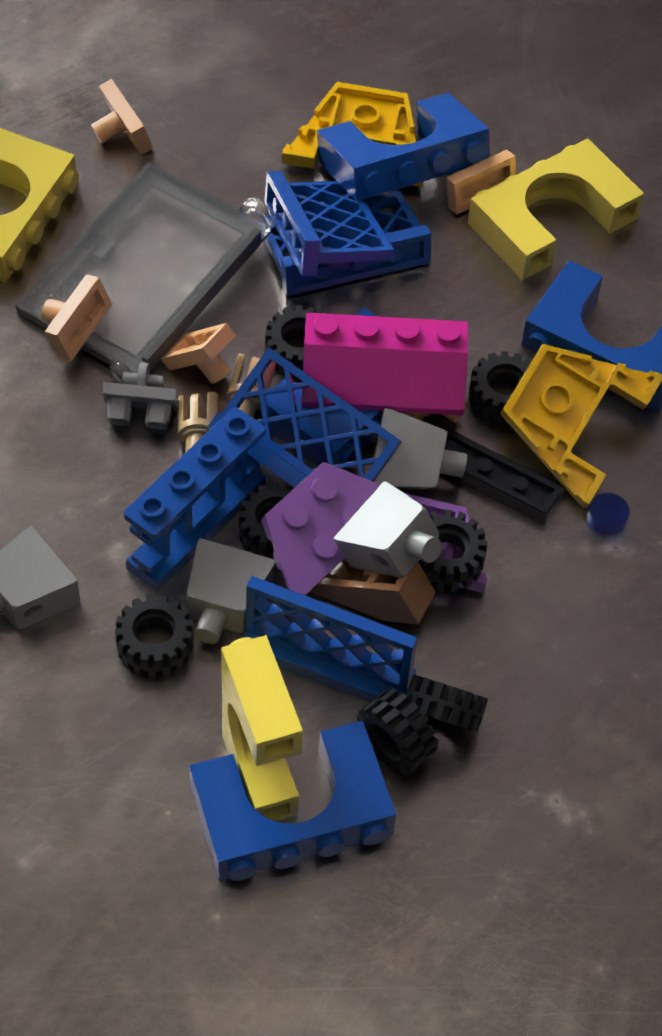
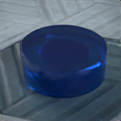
M601 493L590 501L587 521L598 533L605 535L617 534L626 527L630 509L627 502L619 495Z

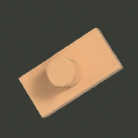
M110 79L100 85L101 92L112 112L91 124L101 144L125 131L141 155L153 149L154 147L144 125L113 80Z
M504 150L446 177L448 208L456 215L470 209L471 198L478 192L488 190L503 182L507 177L516 175L515 155L508 150Z
M85 275L67 302L49 299L43 306L42 317L45 322L51 323L45 330V334L60 359L73 360L112 305L99 277Z
M227 323L186 333L161 357V360L169 371L197 365L211 384L216 383L230 371V368L220 357L219 353L236 334Z

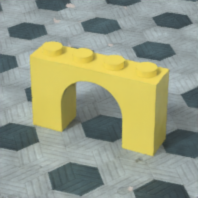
M0 128V184L18 190L27 197L26 201L19 208L8 214L0 215V281L6 283L12 273L22 267L26 253L31 246L40 241L49 220L56 218L68 193L75 191L79 182V173L76 172L74 154Z
M587 138L576 145L566 147L562 152L546 160L538 161L533 167L517 175L507 177L503 182L488 190L478 192L471 198L468 224L521 280H524L552 265L556 239L528 210L530 205L548 198L570 200L587 210L611 234L639 218L644 192Z
M267 635L254 639L249 637L237 639L229 646L221 647L222 737L228 754L234 755L246 796L251 805L261 815L279 822L298 816L299 793L285 758L302 753L303 729Z

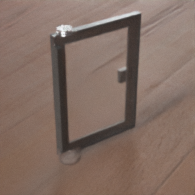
M148 162L15 306L17 313L47 329L51 323L45 322L42 317V309L45 302L49 299L67 302L85 275L99 277L112 305L81 349L109 364L112 375L122 382L124 372L138 373L140 362L149 363L150 371L154 368L161 357L174 345L267 238L276 225L277 218L272 209L259 199L249 198L240 209H237Z

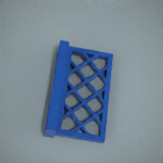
M267 171L264 206L301 276H317L319 263L393 260L394 248L364 200L356 202L337 181L288 183L282 171ZM330 246L335 249H325V247Z
M401 191L364 199L378 222L387 224L383 232L394 248L393 260L319 263L317 276H301L291 255L286 256L289 251L282 238L272 234L278 232L272 219L259 222V227L268 232L271 230V233L264 242L282 276V287L286 296L431 263V232L426 224L420 226ZM394 205L398 209L395 214L380 211L381 208ZM396 227L403 229L393 232ZM329 246V247H325V249H335V248L330 247V246Z
M269 347L221 414L217 412L208 425L212 428L232 408H239L245 399L260 397L263 419L257 421L266 427V434L247 454L294 488L316 469H311L305 464L303 447L325 443L328 464L341 469L358 467L359 476L374 482L402 443L397 437ZM275 361L284 368L287 385L265 389L263 373L270 363ZM292 374L303 382L293 384ZM256 383H257V384H258V390L251 392V390L253 389V387H254V386L256 385ZM310 387L316 390L319 409L297 412L294 390ZM288 392L291 414L269 418L266 395ZM324 397L333 402L335 406L326 407ZM347 412L350 415L353 432L330 436L327 413ZM321 415L324 437L302 441L299 419ZM292 420L295 442L278 445L273 441L270 424ZM357 420L369 429L359 431ZM378 434L389 442L379 457L363 460L360 437ZM354 438L357 461L335 465L331 442ZM297 449L298 459L286 450ZM373 464L368 473L365 474L364 466Z
M251 576L246 586V632L243 638L249 637L254 639L267 635L278 667L369 702L388 688L390 690H397L399 695L402 693L406 695L412 675H416L417 671L413 669L417 637ZM265 598L272 600L275 604L271 605ZM305 613L313 615L316 619L312 620ZM283 615H288L295 623L289 622ZM347 629L355 631L357 635H352ZM328 630L335 638L329 637L324 631ZM388 644L398 647L401 650L394 651ZM364 646H370L376 654L369 652Z

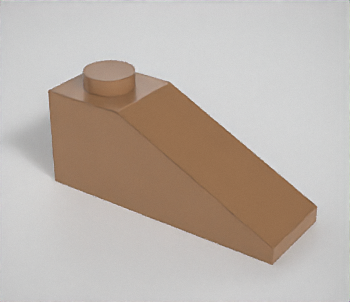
M344 558L309 592L382 621L419 625L436 591L419 562L415 564L406 576L399 578L351 567L346 558Z

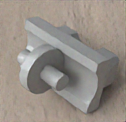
M140 362L138 373H123V384L103 383L102 395L107 405L109 424L118 426L130 425L132 408L147 409L146 427L167 430L172 412H178L179 399H177V390L163 388L164 376L149 375V363Z

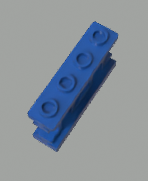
M232 408L124 510V519L132 524L129 527V532L144 542L126 559L127 570L159 592L195 556L199 538L209 541L213 539L239 513L242 500L247 501V494L252 490L257 494L259 486H266V476L258 471L260 463L247 454L265 436L266 427L239 408Z

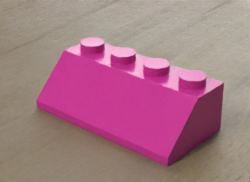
M306 313L303 372L357 410L384 411L385 408H389L398 412L464 415L468 361V321ZM311 387L302 389L301 407L319 408L316 390ZM324 397L326 407L335 406L333 402Z

